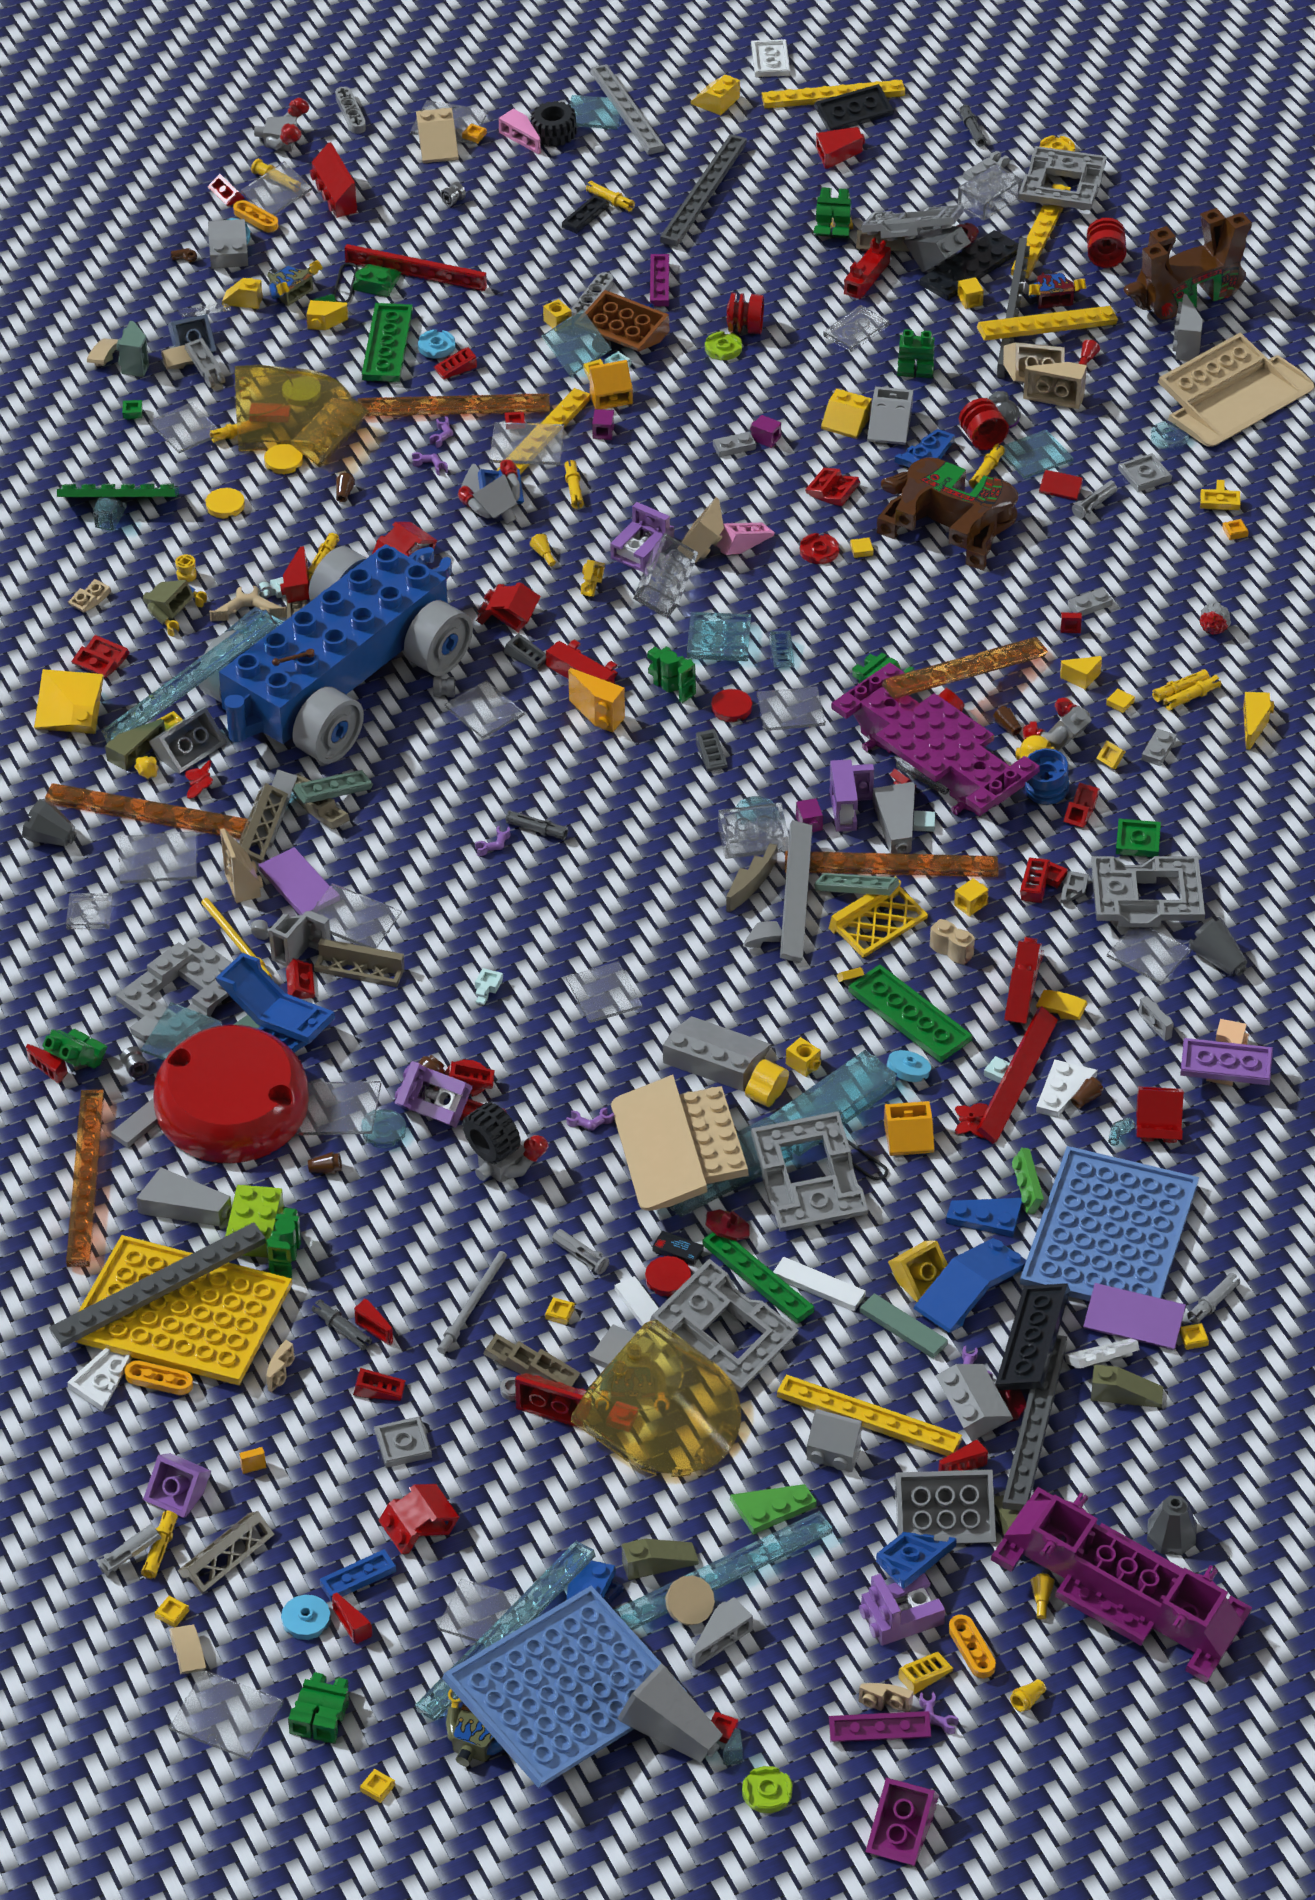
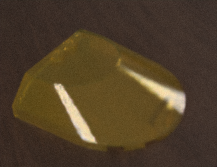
M267 365L235 366L239 451L268 450L280 444H290L297 448L320 444L321 439L329 436L332 439L342 431V426L345 423H349L352 417L353 404L348 390L329 375L301 368Z
M657 1319L646 1322L589 1386L573 1412L571 1422L621 1458L643 1471L655 1475L657 1472L671 1474V1477L690 1476L691 1472L701 1469L705 1471L713 1467L728 1454L739 1433L741 1406L736 1389L726 1373L712 1360Z

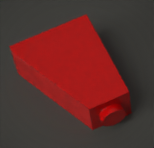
M858 127L816 133V149L825 169L861 153L863 144H865L864 134H861Z

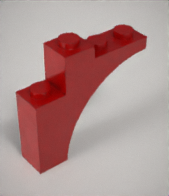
M1024 937V941H1018L1004 1020L1028 1023L1035 982L1044 956V950H1041L1042 943H1037L1036 938Z

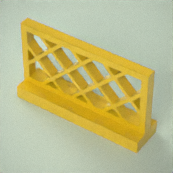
M899 880V886L890 896L866 894L833 914L828 929L833 934L838 932L864 958L927 919L928 914L900 887L901 881ZM899 895L905 901V904L893 903V898ZM887 907L889 908V914L876 912L877 908ZM892 908L904 910V916L892 915ZM907 910L915 911L919 916L916 918L906 917ZM864 916L872 917L873 924L862 923L860 920ZM876 918L888 920V926L876 925ZM891 920L903 922V926L900 928L890 927ZM848 926L856 927L857 933H848L844 928ZM860 928L872 930V936L860 935ZM875 930L887 932V936L884 938L874 937ZM859 940L871 942V946L864 950L858 944Z

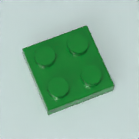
M1119 819L1116 854L1144 857L1158 856L1161 822Z

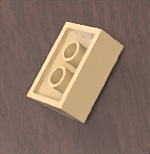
M1017 342L1004 346L1003 365L1013 381L1024 382L1026 366L1062 363L1065 357V347Z

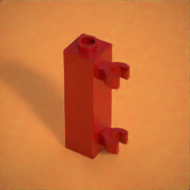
M874 237L870 242V248L857 264L854 262L850 266V273L844 279L845 295L861 300L890 264L891 248L885 246V240L877 244L876 237Z
M575 639L569 645L558 641L546 650V666L569 679L568 670L572 668L615 684V677L618 672L614 669L618 664L610 661L604 667L581 654V650L577 649L581 643Z

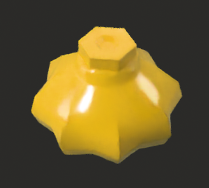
M152 756L138 757L134 766L139 775L144 776L146 779L156 777L159 767L156 764L155 757Z

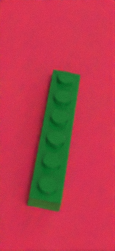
M714 1232L703 1239V1245L706 1249L796 1324L814 1313V1306L739 1243L717 1236Z

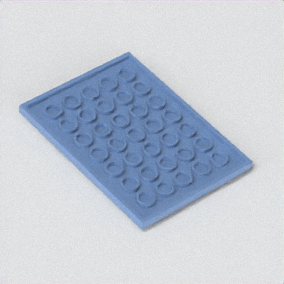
M1067 1146L1020 1278V1285L1068 1283L1070 1288L1069 1296L1090 1301L1095 1283L1161 1298L1199 1183V1177Z
M591 1585L444 1673L442 1679L538 1788H541L634 1730V1728L620 1722L617 1718L632 1693L661 1662Z

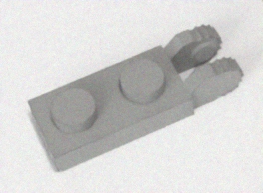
M995 151L990 157L965 171L963 178L978 186L1007 166L1010 158L1006 155L1001 157L1002 153Z
M203 338L185 344V350L210 388L215 386L214 380L210 375L211 373H215V377L220 384L225 383V377L220 370V366Z

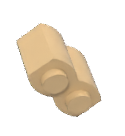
M939 919L931 927L930 947L935 952L947 955L952 961L965 965L974 956L975 938L971 933L963 929H957L953 923L943 919Z

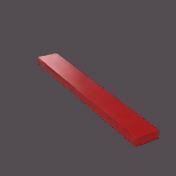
M346 244L344 248L345 263H354L364 267L371 264L396 269L403 275L485 291L487 288L486 272Z
M1043 1006L1037 1009L976 1129L992 1144L998 1141L1058 1021Z

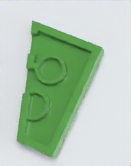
M805 1484L730 1495L731 1503L753 1535L817 1507L816 1499Z

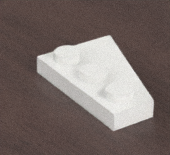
M1054 1060L1036 1106V1112L1058 1118L1072 1103L1071 1098L1076 1094L1085 1079L1097 1076V1070Z
M1130 1338L1064 1355L1066 1364L1081 1369L1093 1364L1108 1362L1115 1357L1132 1356V1352L1139 1350L1137 1340Z
M105 1348L67 1382L68 1388L103 1412L125 1373V1367L131 1362L133 1357L127 1354L125 1356L110 1352V1349Z

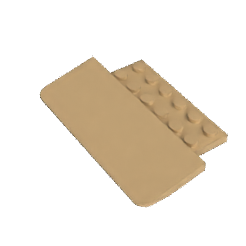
M1241 332L1162 375L1158 380V383L1183 407L1170 414L1168 421L1206 446L1220 444L1314 389L1313 381L1300 369L1279 355L1268 359Z
M670 1075L622 1094L612 1101L611 1108L641 1209L652 1211L671 1207L706 1193V1184L749 1176L747 1164L722 1086L679 1094L674 1076Z

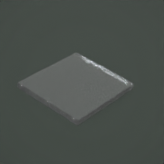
M284 161L243 188L241 192L254 205L275 215L310 192L312 187Z
M226 303L179 309L178 314L181 317L231 311V307Z
M193 402L149 420L150 425L179 454L211 440L213 437L210 438V430L218 429Z
M484 681L445 703V708L482 739L524 716V712L488 681Z
M818 687L757 692L756 696L759 702L764 731L825 726L826 721L823 715Z
M1131 927L1112 949L1107 952L1106 957L1162 984L1191 953V949L1150 927Z
M619 961L566 976V980L589 1023L642 1008V1003Z
M461 1578L438 1624V1631L490 1646L516 1630L526 1606L529 1604V1598Z

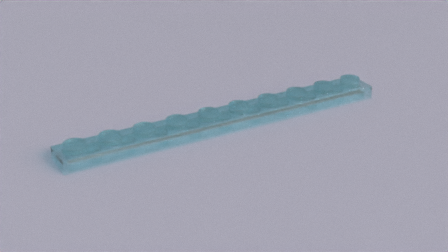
M265 609L104 728L101 732L106 742L108 743L120 733L145 725L275 629L277 625L270 613Z
M818 1511L685 1576L693 1575L700 1577L710 1585L712 1591H715L832 1534V1526L822 1513ZM673 1582L614 1611L631 1630L643 1626L669 1613L666 1608L665 1598Z
M575 1541L450 1669L534 1620L596 1557L594 1549ZM442 1678L415 1704L417 1712L433 1721H436L448 1709V1706L452 1704L448 1697V1692L451 1688ZM454 1692L453 1699L456 1700L458 1696Z

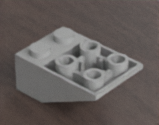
M1186 294L1183 295V301H1179L1173 351L1176 352L1175 359L1190 361L1199 356L1203 319Z
M875 386L867 441L906 445L913 409V390Z

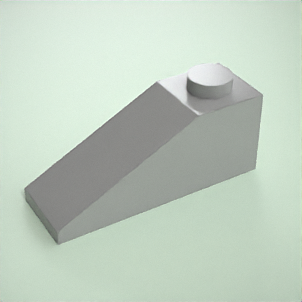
M735 1597L727 1602H722L714 1610L692 1651V1666L695 1669L753 1630V1615Z

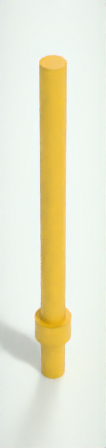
M204 898L201 902L202 905L242 953L256 957L208 898ZM256 957L260 959L261 968L272 978L263 960L260 957Z

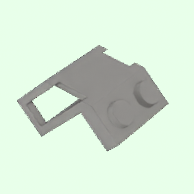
M305 911L303 915L289 916V913L283 914L269 930L272 961L287 967L293 958L298 959L308 947L319 951L318 943L321 938L331 940L329 918L312 911ZM284 951H285V959H283V958L280 957V956L283 954Z

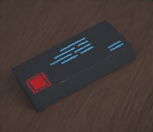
M662 1230L652 1246V1251L664 1256L677 1257L685 1261L686 1264L694 1266L704 1251V1245Z

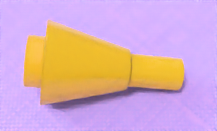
M536 534L533 536L529 544L530 547L545 558L550 567L554 566L556 561L551 555L547 535Z
M1040 1573L1031 1578L1030 1581L1037 1604V1618L1046 1619L1047 1604L1055 1580L1048 1574Z

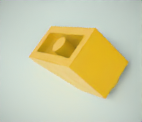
M242 278L226 290L222 305L258 309L263 299L262 281L253 278Z
M310 300L306 314L307 329L328 330L347 321V303Z

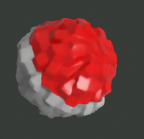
M1220 603L1205 605L1201 610L1199 620L1203 630L1212 635L1220 634L1227 630L1231 624L1228 608L1223 607Z

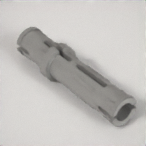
M1229 1273L1207 1296L1199 1299L1198 1305L1187 1313L1188 1319L1193 1315L1195 1316L1190 1321L1191 1323L1199 1324L1207 1314L1213 1313L1216 1310V1306L1240 1284L1239 1278L1233 1282L1237 1277L1236 1274Z

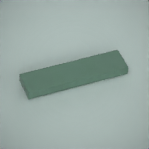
M363 770L295 784L293 790L301 801L306 804L370 790L373 783Z
M823 873L814 883L815 891L889 896L899 886V880L896 877Z
M875 1293L860 1307V1313L933 1359L948 1345V1339Z

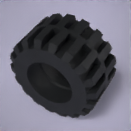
M549 101L535 107L531 113V124L540 137V144H546V146L564 145L575 138L577 134L576 113L571 105L565 104V102Z
M486 1102L463 1119V1131L468 1143L478 1156L490 1164H498L518 1150L521 1145V1139L515 1123L495 1103Z

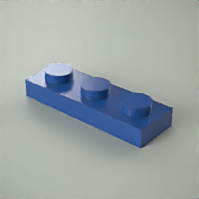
M385 1549L320 1578V1586L332 1602V1594L337 1592L342 1597L395 1573L396 1566Z

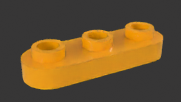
M244 200L238 201L233 205L234 215L245 219L246 222L268 233L278 229V218L258 206Z
M132 1361L125 1367L126 1380L133 1385L176 1395L188 1394L193 1389V1378L186 1371L143 1361Z
M966 1615L952 1617L949 1622V1634L972 1674L978 1678L992 1676L995 1672V1659L973 1620Z

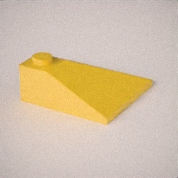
M43 669L34 728L96 734L104 675Z

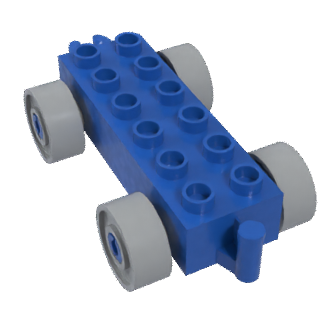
M385 544L368 558L349 547H337L321 560L313 573L309 586L310 602L273 631L266 634L260 641L255 642L234 630L227 631L218 636L209 645L200 661L197 682L199 688L204 693L221 702L222 708L226 710L229 739L233 742H242L250 736L263 732L284 744L293 737L294 744L298 749L324 764H330L342 758L351 749L363 724L364 713L361 704L347 694L402 650H404L408 661L434 676H442L450 672L465 655L473 633V623L470 616L448 604L447 579L452 571L451 558L444 557L438 568L429 569L424 564L434 562V549L432 547L419 549L408 557L394 547ZM308 649H313L315 655L311 658L306 656L280 663L278 666L272 664L274 658L281 659L301 654Z

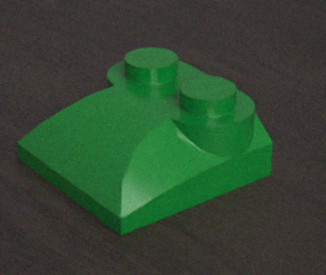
M368 264L355 273L353 290L389 297L401 276V272L396 269Z

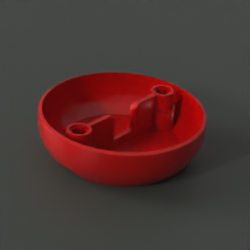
M216 1026L199 1031L186 1038L163 1061L154 1083V1110L163 1133L176 1147L185 1153L210 1162H247L278 1150L297 1133L308 1110V1081L303 1065L296 1054L272 1034L250 1026Z

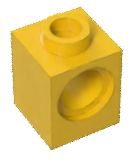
M977 278L958 281L957 296L964 308L983 306L984 290Z
M559 299L543 306L544 322L556 332L572 325V310Z
M974 878L955 890L954 906L969 917L988 904V888Z
M800 1037L786 1049V1065L807 1077L811 1072L819 1068L821 1064V1050Z

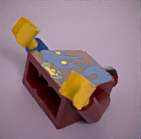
M1045 270L1042 275L1037 276V282L1029 285L1028 295L1030 298H1036L1037 296L1038 309L1073 305L1074 293L1079 292L1081 289H1086V282L1083 278L1076 279L1073 283L1063 273L1052 274L1050 270Z

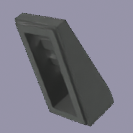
M519 633L506 643L504 653L530 667L538 669L546 662V653Z
M716 730L697 732L696 746L707 772L728 768Z

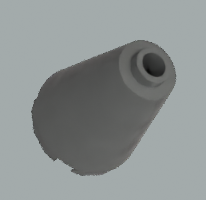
M1217 917L1218 921L1214 919L1209 920L1195 932L1197 938L1194 942L1190 939L1188 946L1193 952L1230 976H1240L1247 969L1246 958L1225 922L1220 917Z

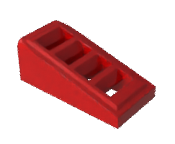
M467 347L435 365L434 369L444 380L477 368V360L475 354Z
M1029 857L1020 889L1022 901L1042 903L1050 860ZM1032 867L1043 868V870L1032 869Z
M30 1044L26 1045L29 1061L59 1084L68 1074L65 1061Z
M451 1061L447 1076L473 1086L472 1089H492L495 1070Z
M365 1298L354 1308L355 1323L386 1344H393L392 1327L371 1302Z
M360 1368L353 1395L364 1398L401 1401L406 1380ZM392 1386L397 1387L396 1392L391 1391Z
M974 1440L941 1459L938 1471H965L987 1465L988 1451L978 1440Z
M337 1592L332 1594L333 1611L353 1643L357 1644L372 1636L371 1622Z

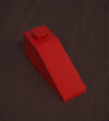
M304 546L298 549L283 574V583L280 584L282 596L286 595L287 603L309 599L310 581Z

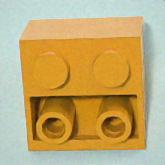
M627 360L589 366L590 394L595 409H607L633 404V388Z
M930 1102L885 1104L884 1126L889 1156L934 1153L933 1120Z

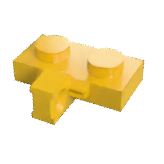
M1217 480L1216 489H1201L1200 509L1240 510V491L1225 490V480Z
M587 559V563L584 564L582 569L585 582L581 584V594L594 597L597 582L602 583L606 563Z

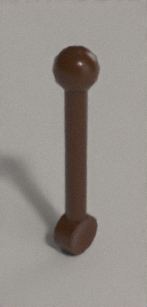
M308 649L301 654L281 659L274 658L272 664L278 666L280 663L306 656L311 658L315 655L313 649Z

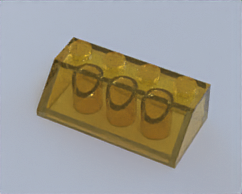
M332 398L297 434L290 444L318 467H321L362 424L369 411L354 399Z

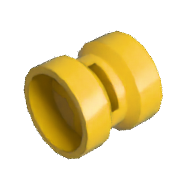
M191 555L177 557L175 560L177 579L187 580V582L195 580L197 573L194 557Z

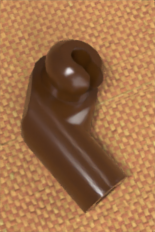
M189 248L171 251L172 260L183 259L188 262H194L197 259V253Z

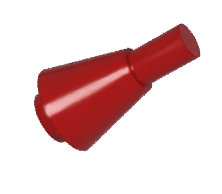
M1085 340L1083 342L1081 360L1078 364L1086 365L1099 353L1100 346L1096 341Z

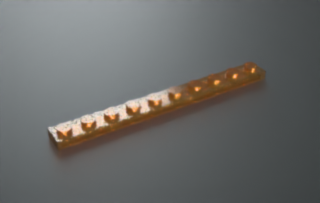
M549 393L357 398V416L365 417L550 412Z
M1037 637L886 678L882 686L893 699L1041 658L1047 654L1048 650Z
M55 783L51 784L45 796V799L54 805L221 835L220 829L225 828L233 838L238 839L241 838L248 820L246 818Z
M785 851V872L787 870L788 851ZM810 852L809 873L998 877V856Z
M81 1090L66 1257L67 1267H90L104 1090Z

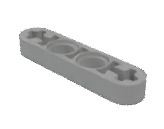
M348 87L337 88L335 91L336 101L350 131L355 134L365 132L366 122L351 89Z
M603 272L595 277L571 309L574 321H577L604 290H611L613 287L612 274Z

